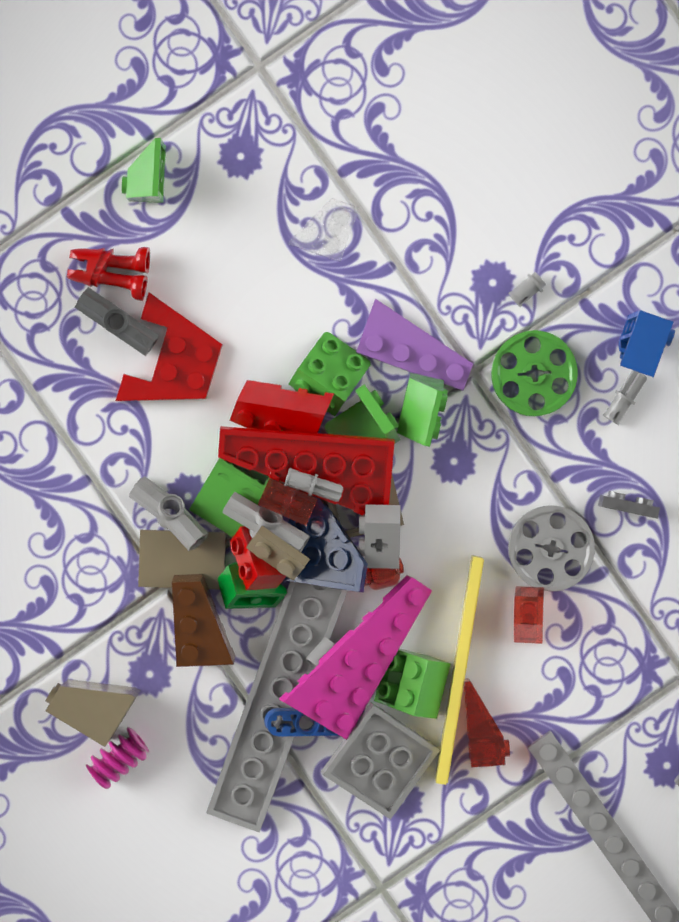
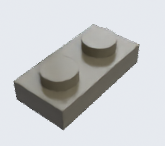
M264 526L260 527L246 547L258 558L263 559L293 581L310 560Z

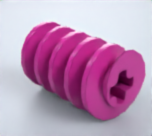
M130 727L126 728L129 735L128 738L118 734L119 745L110 741V752L101 748L102 758L98 759L92 755L93 765L89 766L86 764V768L92 777L105 789L111 787L110 780L114 782L120 780L119 773L123 775L128 774V765L135 768L138 765L137 758L141 761L147 758L146 751L149 752L148 747L142 738Z

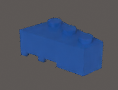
M642 310L629 314L619 339L620 359H622L620 366L654 378L664 348L666 346L669 347L674 338L675 330L671 329L674 322Z

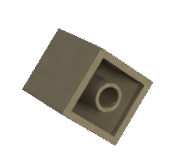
M68 679L62 685L58 683L56 687H53L45 700L49 703L45 711L105 747L112 739L141 690L136 687Z

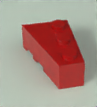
M247 380L236 401L229 421L252 429L318 433L334 393L325 392L324 396L308 393V389L299 388L298 391L282 389V385Z

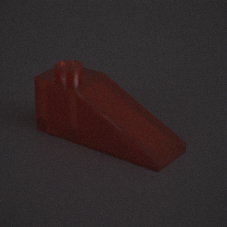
M465 678L464 695L471 768L506 765L505 757H510L509 740H504L503 734L469 678Z

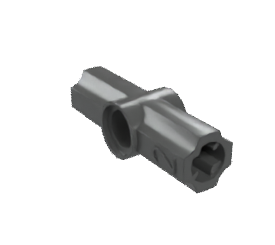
M89 287L82 293L74 307L144 356H147L160 337ZM115 314H121L124 318V325L120 329L114 330L110 325V319Z

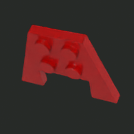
M148 292L141 320L167 327L165 338L151 382L123 374L115 401L206 399L223 344Z

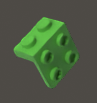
M325 332L298 367L288 385L293 387L295 391H298L299 388L308 389L310 394L324 396L325 392L334 393L327 412L335 417L371 363L366 357L356 353V350L333 334Z
M365 384L355 390L360 401L325 424V430L328 434L394 439L395 443L401 440L395 430L399 427V424L391 412L387 414L383 412L381 406L384 405V402L376 390L370 392Z

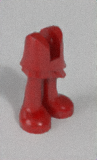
M150 247L139 248L134 256L114 255V248L105 251V248L70 250L69 258L81 262L87 261L86 271L67 269L68 279L90 287H98L99 284L125 288L131 291V295L135 300H144L148 283L147 276L124 275L107 272L106 270L108 267L148 274L150 269Z

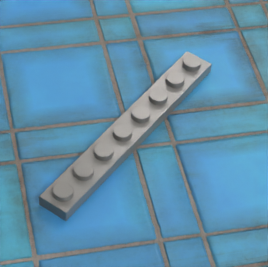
M548 731L527 747L651 922H677L679 920L678 909L553 733Z

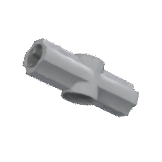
M236 492L232 494L222 512L250 529L252 538L260 527L264 526L299 552H302L310 538L306 533L282 520V513L277 508L269 505L260 507Z

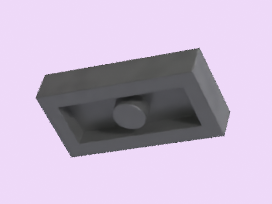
M612 491L608 492V496L600 495L598 503L600 507L658 519L660 507L653 506L654 500L637 497L636 502L625 500L626 494Z

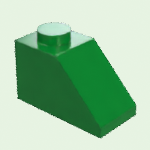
M237 562L227 565L217 579L225 609L276 608L287 595L286 588L281 584L277 588L246 591L244 582L239 576Z

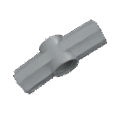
M145 476L140 478L129 493V497L154 515L160 526L169 529L188 551L196 549L208 537V532L186 510L181 497L175 494H168ZM173 509L177 514L170 515L164 510Z

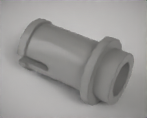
M536 272L532 275L527 274L528 278L508 293L519 307L538 291L543 292L542 288L546 284Z

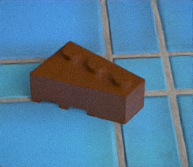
M203 574L174 575L172 580L176 667L234 665L235 653L233 648H231Z

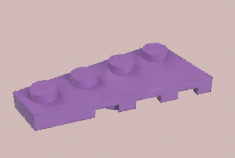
M375 299L356 353L411 373L444 380L445 385L464 391L473 363Z

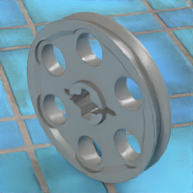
M542 506L527 512L515 524L509 538L508 552L512 567L527 584L543 591H561L576 585L588 573L594 559L595 543L589 526L577 513L560 506ZM556 512H560L565 516V524L559 529H555L550 525V517ZM528 521H534L539 528L538 533L531 538L526 537L522 531L523 525ZM580 531L585 534L587 541L583 547L576 548L571 544V536L573 533ZM551 540H554L555 546L568 552L558 551L553 552L552 556H548V551L542 547L535 546V544L549 545ZM521 549H528L532 553V561L527 565H521L516 560V555ZM572 559L580 563L579 573L573 576L565 572L566 562ZM543 568H549L553 572V579L548 584L540 583L537 578L538 572Z

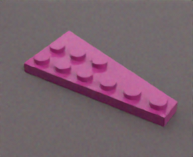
M406 575L383 597V602L373 612L369 611L362 618L363 622L355 630L350 629L319 659V664L308 675L304 674L298 680L299 684L290 693L285 692L279 700L347 740L432 590L413 577Z

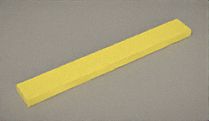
M471 555L435 775V781L438 784L446 785L449 778L484 559L481 556Z

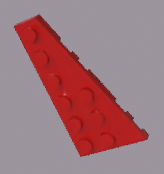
M220 426L218 457L248 470H255L265 474L278 482L282 481L285 483L289 468L312 476L318 474L317 478L342 485L343 492L338 502L312 494L313 496L333 504H339L363 516L365 515L366 505H389L395 440L390 438Z

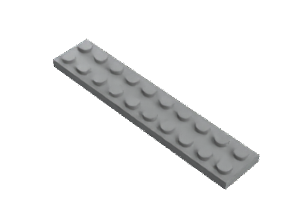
M290 581L287 595L284 597L209 803L207 814L260 833L295 737L272 735L265 727V716L270 710L275 708H292L279 700V698L285 692L290 693L299 684L298 680L304 674L308 675L313 670L305 659L324 637L330 640L348 590ZM280 715L277 716L276 721L271 723L276 729H279L282 723H289L292 726L291 729H294L293 722L284 721Z

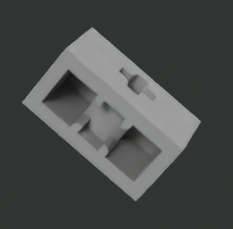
M366 505L365 516H359V534H365V539H359V552L362 556H365V560L368 563L367 568L399 569L400 505Z

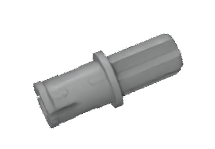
M632 370L620 391H615L617 395L603 416L619 425L630 405L636 403L633 400L646 382L647 377L642 373Z
M289 468L284 486L309 493L308 496L310 497L314 494L335 502L340 500L343 492L342 485L317 478L318 474L312 476Z

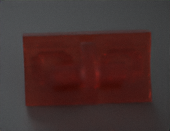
M269 478L258 505L306 526L317 498L310 497L308 494L292 487L284 486L283 483Z

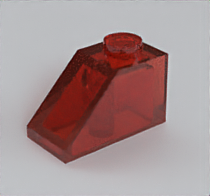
M516 586L514 597V642L543 643L544 587Z

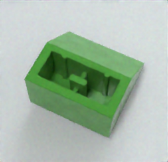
M410 372L398 422L399 427H397L398 434L427 447H430L432 439H438L441 427V417L438 416V412H444L448 397V389L443 388L444 380Z
M399 649L377 686L374 701L412 716L437 719L451 663L431 656Z

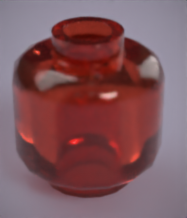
M399 557V569L367 568L365 586L369 585L373 590H381L397 585L400 580V574L404 572L401 558Z

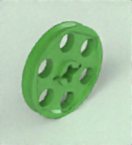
M538 330L525 331L508 339L497 351L491 369L492 384L498 398L509 409L525 416H542L561 408L573 394L578 377L577 363L568 345L559 337ZM528 337H535L540 341V349L536 353L526 351L524 342ZM555 349L562 350L566 355L565 362L560 366L554 365L550 360V354ZM512 353L515 355L517 363L514 368L505 369L502 367L500 360L503 354ZM532 365H535L536 369L542 372L551 371L550 374H542V376L537 377V382H533L532 377H527V375L518 376V373L530 371ZM556 378H564L567 381L568 389L565 393L557 394L553 391L552 383ZM508 381L515 382L519 387L518 394L513 398L506 397L503 393V386ZM540 394L544 398V406L540 410H533L529 406L528 400L531 395Z

